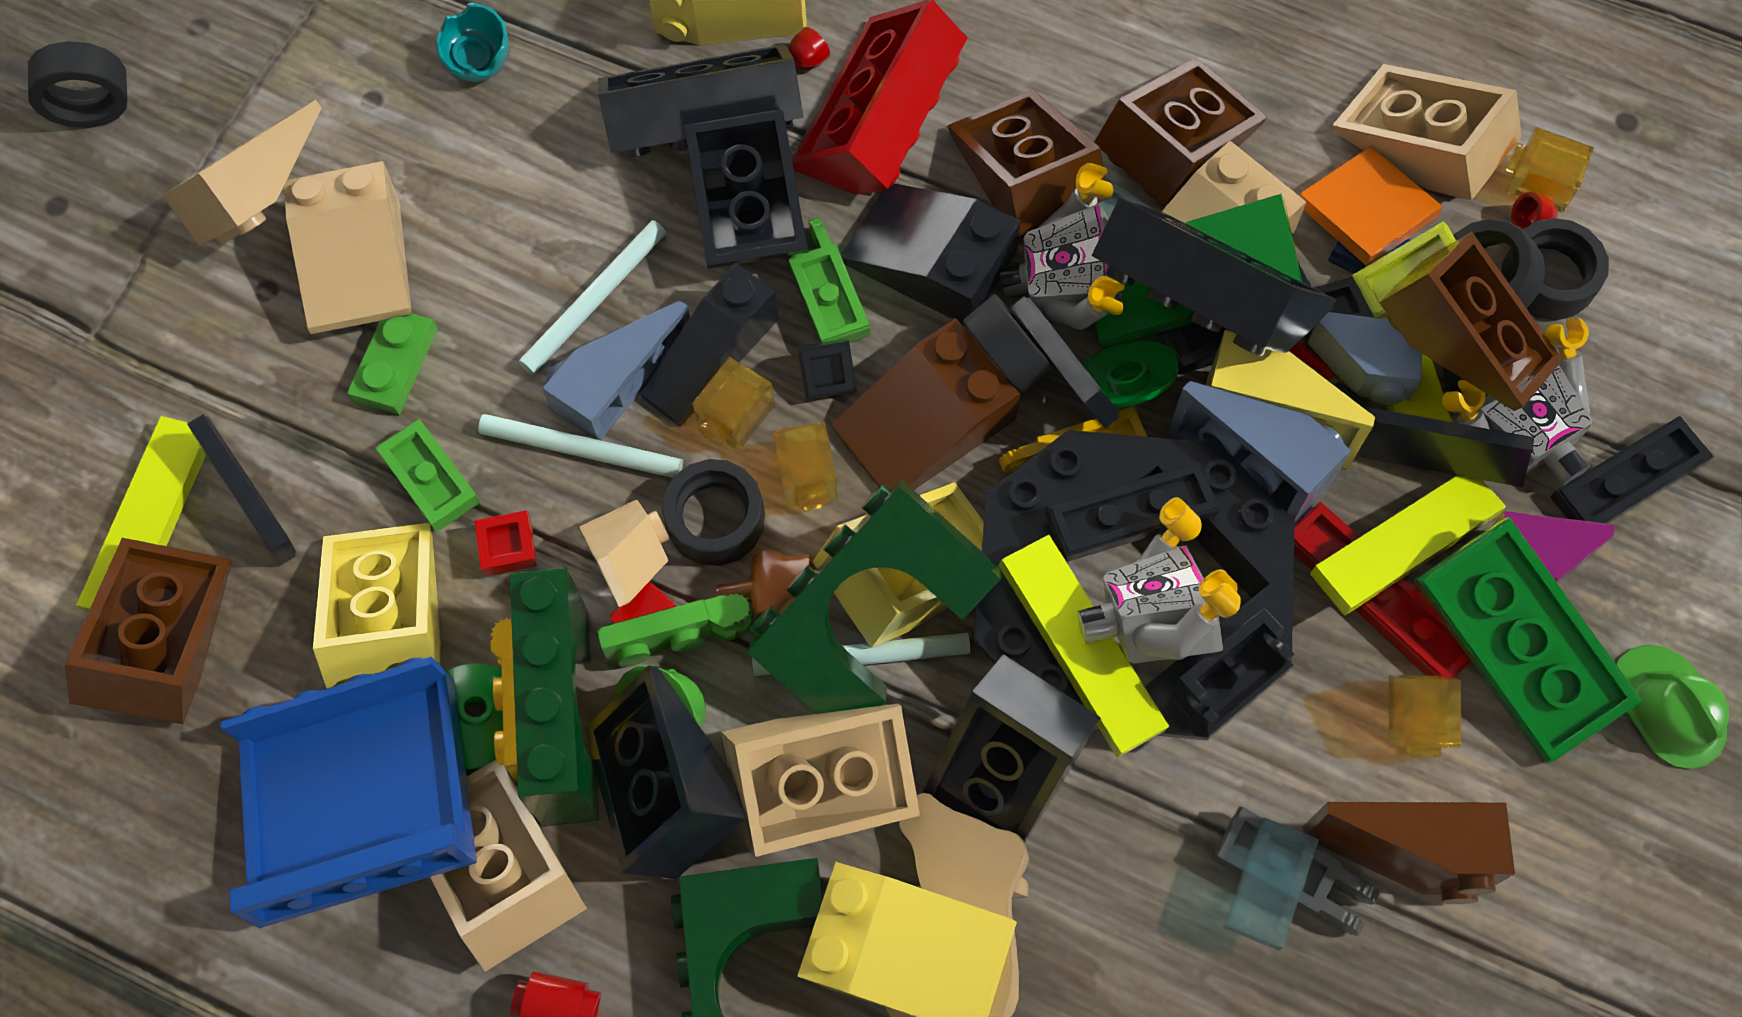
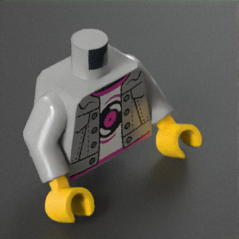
M1086 163L1079 169L1075 181L1076 189L1067 201L1039 225L1037 229L1027 232L1024 236L1026 263L1000 269L1001 284L1007 298L1029 293L1030 299L1045 317L1053 322L1076 330L1086 329L1107 314L1119 315L1123 312L1121 290H1124L1125 285L1105 274L1109 265L1091 256L1109 219L1101 204L1096 205L1097 198L1108 199L1113 194L1112 183L1101 180L1107 174V168L1093 163Z
M1567 318L1566 327L1568 334L1566 338L1562 325L1551 324L1546 329V337L1554 348H1559L1558 354L1563 360L1524 407L1513 411L1465 380H1459L1458 387L1462 394L1458 391L1446 392L1442 398V404L1446 410L1460 413L1456 420L1459 424L1535 437L1526 474L1545 463L1562 485L1579 477L1590 467L1573 446L1592 425L1583 357L1581 352L1575 350L1585 344L1589 331L1587 324L1579 318Z
M1178 497L1170 499L1160 511L1159 519L1168 528L1163 536L1156 534L1140 559L1134 563L1105 574L1103 584L1107 603L1077 611L1080 629L1086 644L1117 636L1127 661L1132 663L1164 659L1181 660L1187 656L1223 650L1219 616L1223 618L1230 617L1239 610L1241 601L1239 594L1236 592L1237 583L1222 569L1213 571L1204 579L1187 546H1176L1180 540L1189 541L1194 539L1201 531L1200 518Z

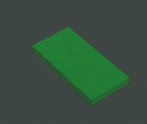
M1282 194L1185 222L1302 282L1287 208ZM1136 280L1134 286L1124 284L1125 288L1121 290L1123 312L1119 315L1107 314L1096 322L1099 342L1106 348L1195 322L1189 319L1193 310L1180 303L1177 304L1175 309H1172L1146 296L1150 287Z
M1510 517L1502 519L1414 579L1416 585L1544 763H1553L1642 702V699Z

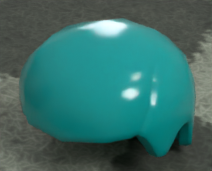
M468 3L465 10L461 13L446 16L435 41L440 64L452 77L470 82H482L498 74L510 53L505 22L493 8L477 3Z

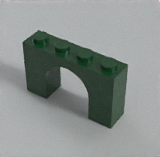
M901 478L891 489L884 483L881 484L862 505L861 509L867 513L862 521L853 530L845 524L823 548L829 554L827 559L815 571L807 565L786 588V591L792 597L779 611L769 606L749 629L755 637L752 639L747 653L816 714L882 706L886 701L887 686L839 643L830 625L828 614L829 600L838 586L847 578L870 568L900 570L917 579L962 620L1001 580L1000 568Z
M567 567L510 573L518 798L544 827L599 821L597 774L593 760L584 744L576 692L575 663L591 661L588 610Z
M818 858L679 876L680 893L671 894V910L674 928H684L686 951L677 952L676 963L680 988L690 987L692 1011L682 1012V1017H724L719 1000L720 979L727 961L742 944L766 933L814 927L823 901Z

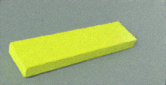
M160 416L76 604L83 611L89 612L122 537L167 546L206 456L189 429L188 422Z
M1457 475L1317 564L1310 575L1345 616L1497 517L1506 506L1483 480Z
M1050 535L1003 558L999 564L1000 569L1085 707L1101 717L1097 726L1115 756L1118 758L1164 732L1169 725L1129 661H1127L1114 637L1085 643L1077 611L1094 607Z

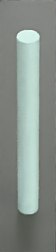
M651 220L518 361L519 364L527 372L534 375L666 235L665 229L658 222Z
M483 414L479 422L478 430L479 434L665 477L673 478L682 470L683 459L487 414Z
M968 633L890 640L873 648L868 643L842 645L863 665L970 654ZM752 657L754 676L772 675Z

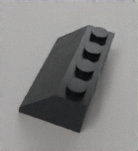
M785 44L598 78V96L610 152H622V157L625 158L648 154L651 152L650 146L669 143L670 148L673 149L688 147L684 125L783 109L786 128L794 125V119L804 118L794 58Z
M1121 198L1118 199L1091 255L1109 265L1105 272L1106 275L1129 286H1134L1136 280L1150 287L1146 295L1150 299L1172 309H1175L1178 303L1193 310L1189 317L1191 321L1214 332H1219L1221 326L1237 334L1233 340L1234 344L1259 356H1263L1266 349L1287 353L1332 310L1336 299L1167 213Z

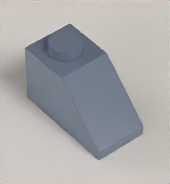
M1329 312L1309 332L1308 344L1344 384L1360 397L1371 398L1379 404H1397L1403 400H1410L1421 381L1422 353L1411 347L1400 331L1396 330L1387 319Z

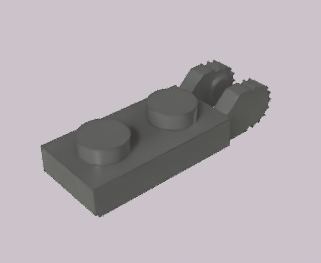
M1241 806L1235 811L1211 857L1212 860L1313 917L1318 915L1326 923L1350 935L1359 936L1364 922L1355 913L1326 898L1332 885L1343 893L1350 895L1353 899L1370 905L1375 904L1380 893L1374 885L1343 868V862Z

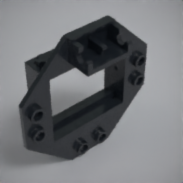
M1067 430L987 492L982 552L999 567L1003 558L1047 535H1050L1057 546L1045 516L1047 507L1200 461L1220 511L1216 517L1201 521V531L1195 539L1252 599L1243 605L1236 614L1220 624L1222 651L1192 655L1177 660L1147 684L1145 688L1169 725L1164 732L1157 736L1207 741L1284 677L1294 666L1292 663V657L1295 654L1292 651L1295 520L1220 443ZM1000 569L1001 580L977 604L974 632L975 644L994 665L1004 654L1085 707Z

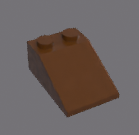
M1195 57L1120 98L1094 143L1101 148L1114 165L1122 168L1141 184L1148 195L1158 199L1167 206L1192 175L1226 143L1231 141L1239 147L1263 125L1267 117Z
M1034 89L948 125L951 137L994 208L1021 221L1020 237L1025 236L1029 231L1037 229L1039 225L1067 201L1076 189V175L1083 165L1093 163L1103 167L1101 148ZM1105 175L1102 177L1101 180L1106 181ZM1097 198V204L1107 199Z
M1472 231L1422 260L1379 302L1385 310L1390 324L1400 331L1411 347L1513 411L1524 407L1563 360Z
M955 318L912 347L831 424V429L878 487L884 483L891 489L901 478L915 490L1013 423L1017 418L1020 393Z
M122 537L65 663L69 703L183 725L201 679L231 569V559Z
M1327 802L1303 826L1304 838L1422 895H1441L1442 903L1445 904L1475 903L1478 901V895L1495 892V885L1515 874L1507 804L1505 802Z

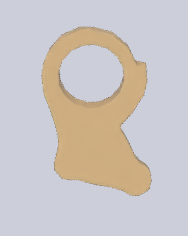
M918 794L917 800L920 816L901 820L899 826L901 832L912 845L921 888L1013 919L1012 899L1029 897V884L1022 877L1029 861V855L1023 840L1018 834L996 829L978 819L956 812L940 803L931 794ZM1015 931L988 1017H1011L1016 1009L1019 999V969ZM886 1008L890 1017H912Z

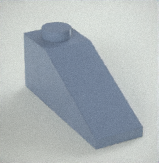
M677 301L575 349L565 362L557 363L550 370L545 380V385L542 389L551 410L592 438L602 440L645 388L690 318L688 306L681 301Z

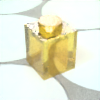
M1535 127L1526 145L1517 142L1509 157L1505 171L1513 174L1506 193L1517 197L1526 192L1544 194L1552 199L1555 207H1557V211L1563 213L1581 186L1594 147Z
M729 357L692 404L698 425L697 429L706 439L718 446H722L725 442L732 448L740 451L773 409L775 401L771 382Z
M825 422L773 431L786 507L813 510L825 506L830 500L838 499L837 479Z
M1389 675L1388 741L1402 747H1407L1406 755L1412 757H1442V748H1461V680L1441 675Z

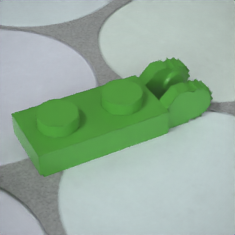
M820 217L808 220L809 234L812 242L815 243L816 249L808 253L790 255L787 258L790 272L819 343L848 338L849 343L871 336L870 324L836 243H831Z
M730 593L729 596L722 595L707 600L702 599L601 627L600 631L597 632L608 665L618 663L620 666H633L648 660L651 656L650 653L670 647L676 652L693 649L701 645L703 638L714 635L724 641L736 639V636L742 637L743 634L747 635V631L753 625V620H751L753 617L750 609L751 603H748V598H744L743 594L738 595L736 593L732 595Z

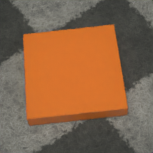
M1372 146L1299 195L1306 201L1304 211L1366 266L1377 261L1437 219L1443 207Z

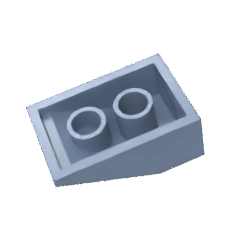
M1189 381L1181 391L1168 433L1177 440L1220 443L1295 520V524L1326 494L1351 452L1344 445L1341 436L1333 428L1325 424H1319L1307 414Z

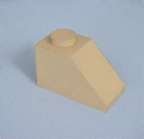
M634 500L579 527L619 607L629 603L668 562V558L661 543L669 540L665 527L657 512L654 511L647 514L638 500Z

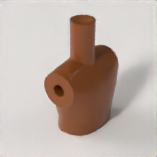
M772 550L758 552L752 557L750 580L717 585V597L722 595L729 596L730 593L732 595L736 593L738 595L743 594L744 598H748V602H752L754 619L756 621L769 606L779 611L792 597L786 591V588L807 565L814 571L817 569L813 563L814 558L812 554L786 556Z

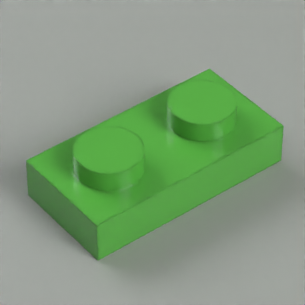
M412 313L410 315L380 320L347 392L353 403L400 416L438 330L434 319Z
M420 419L376 447L382 459L436 532L481 503L475 492Z

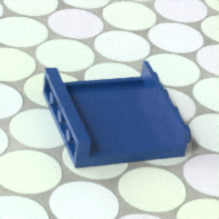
M432 657L411 658L403 661L396 668L376 674L356 675L348 679L344 684L321 691H304L296 695L292 700L270 707H253L247 709L243 715L221 721V729L239 742L247 885L229 890L230 911L232 914L258 928H263L477 863L454 678Z

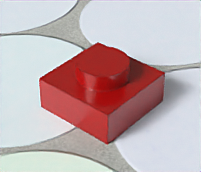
M527 510L474 520L480 568L485 576L538 566L532 522Z

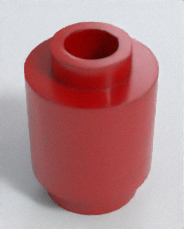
M533 971L528 982L518 981L511 1003L510 1016L597 1017L601 992L590 990L589 983Z

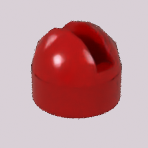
M804 27L793 37L789 45V52L794 58L795 66L800 70H812L819 67L830 57V49L827 43L817 31L810 27Z
M1526 192L1520 195L1514 202L1511 210L1512 224L1522 230L1531 225V221L1558 217L1557 207H1555L1552 199L1544 194Z

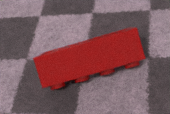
M934 0L921 1L869 18L792 157L795 171L855 195L883 191L894 184L899 177L901 163L908 150L918 141L920 137L919 130L929 111L938 103L940 99L939 92L948 75L957 67L960 60L959 54L968 39Z

